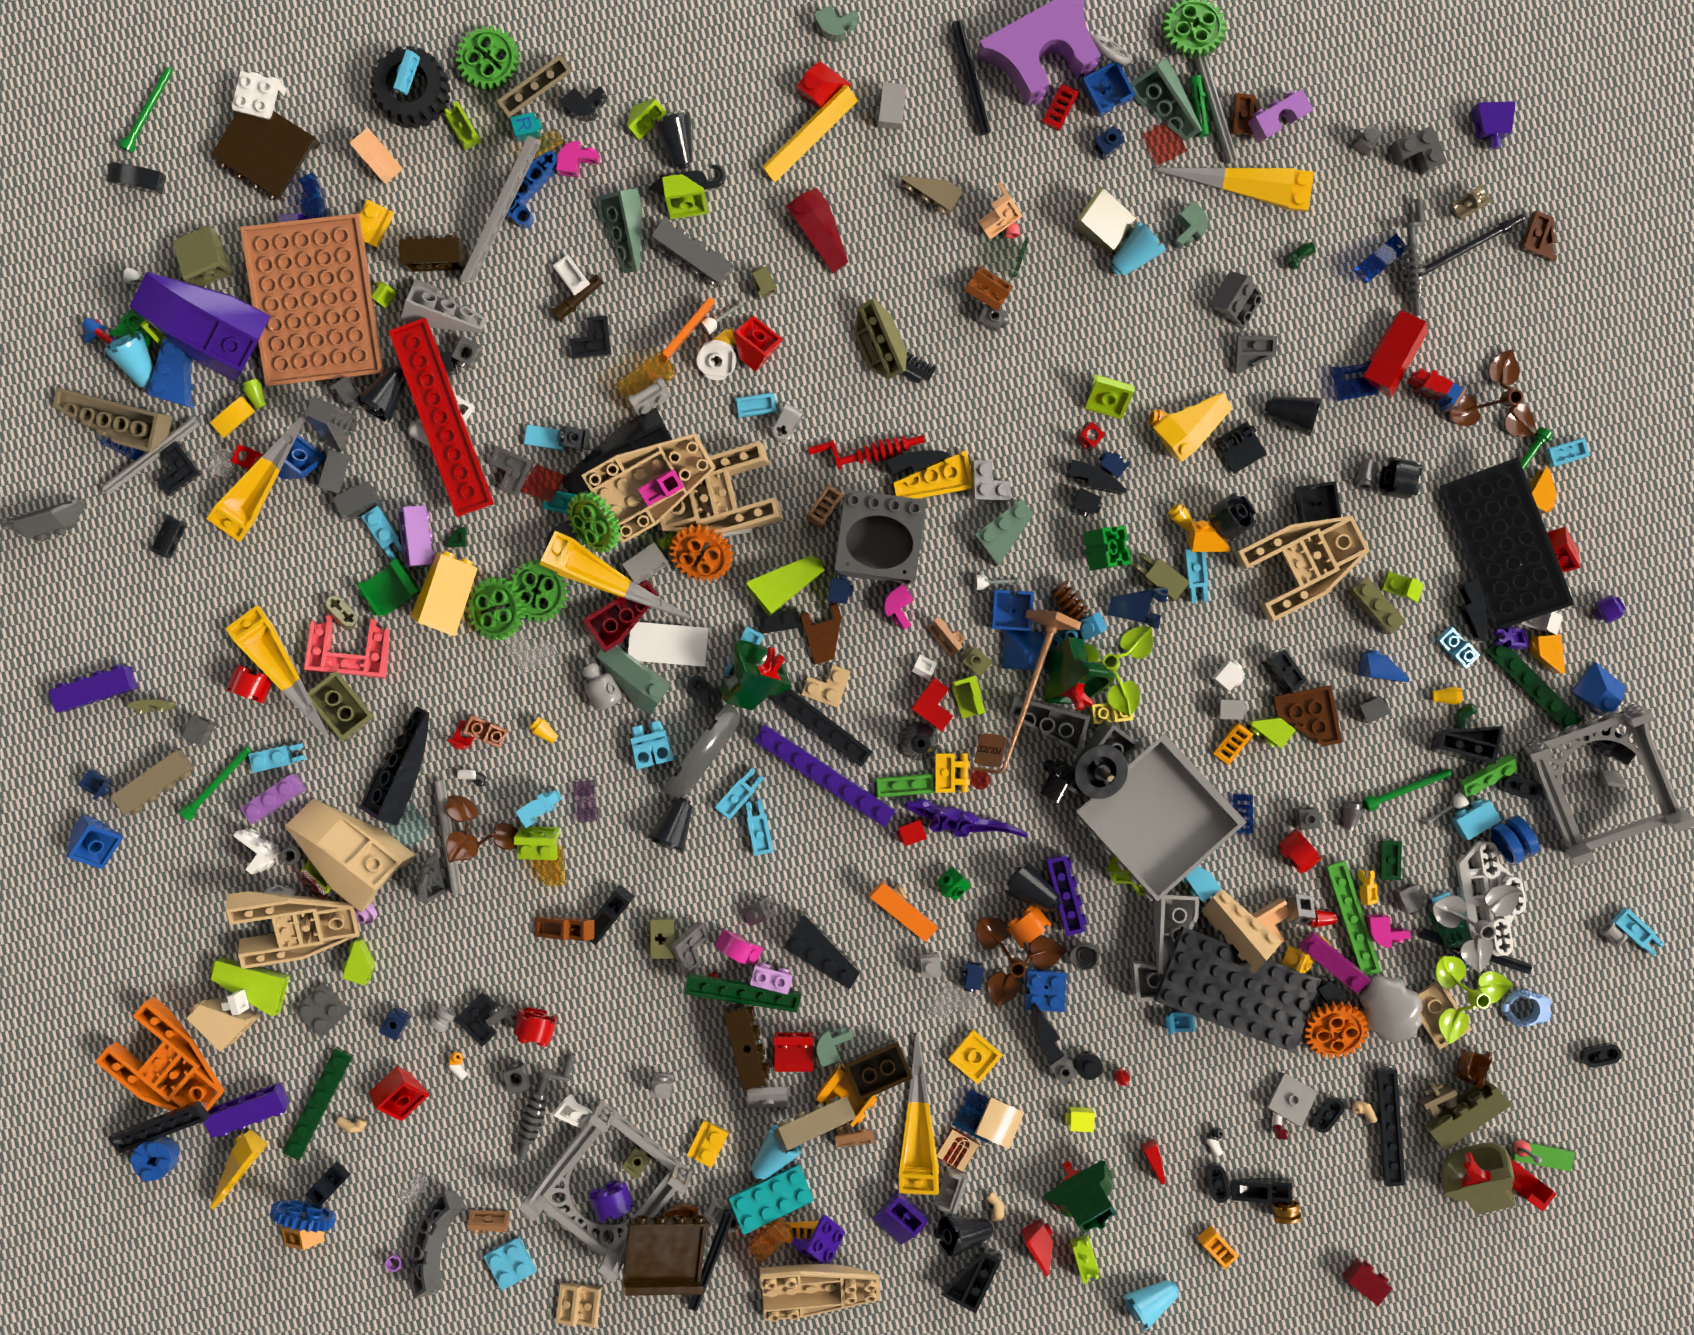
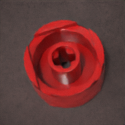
M237 665L225 690L264 704L273 683L271 679L259 672L252 675L254 671Z
M1297 828L1278 843L1280 845L1277 847L1287 860L1290 857L1292 858L1291 864L1300 874L1306 873L1323 859Z
M526 1007L525 1011L520 1008L513 1034L518 1037L517 1041L521 1043H529L531 1041L536 1042L539 1046L547 1047L553 1037L557 1016L552 1013L550 1017L546 1015L547 1011L538 1008Z

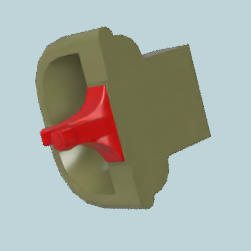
M1493 1142L1476 1144L1458 1149L1445 1158L1441 1168V1176L1446 1197H1451L1456 1201H1467L1477 1215L1515 1206L1512 1190L1515 1179L1511 1158L1507 1150L1500 1144Z

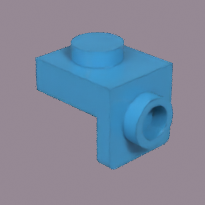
M1182 1011L1169 1012L1164 1018V1026L1168 1030V1035H1173L1175 1032H1194L1196 1030L1195 1017Z

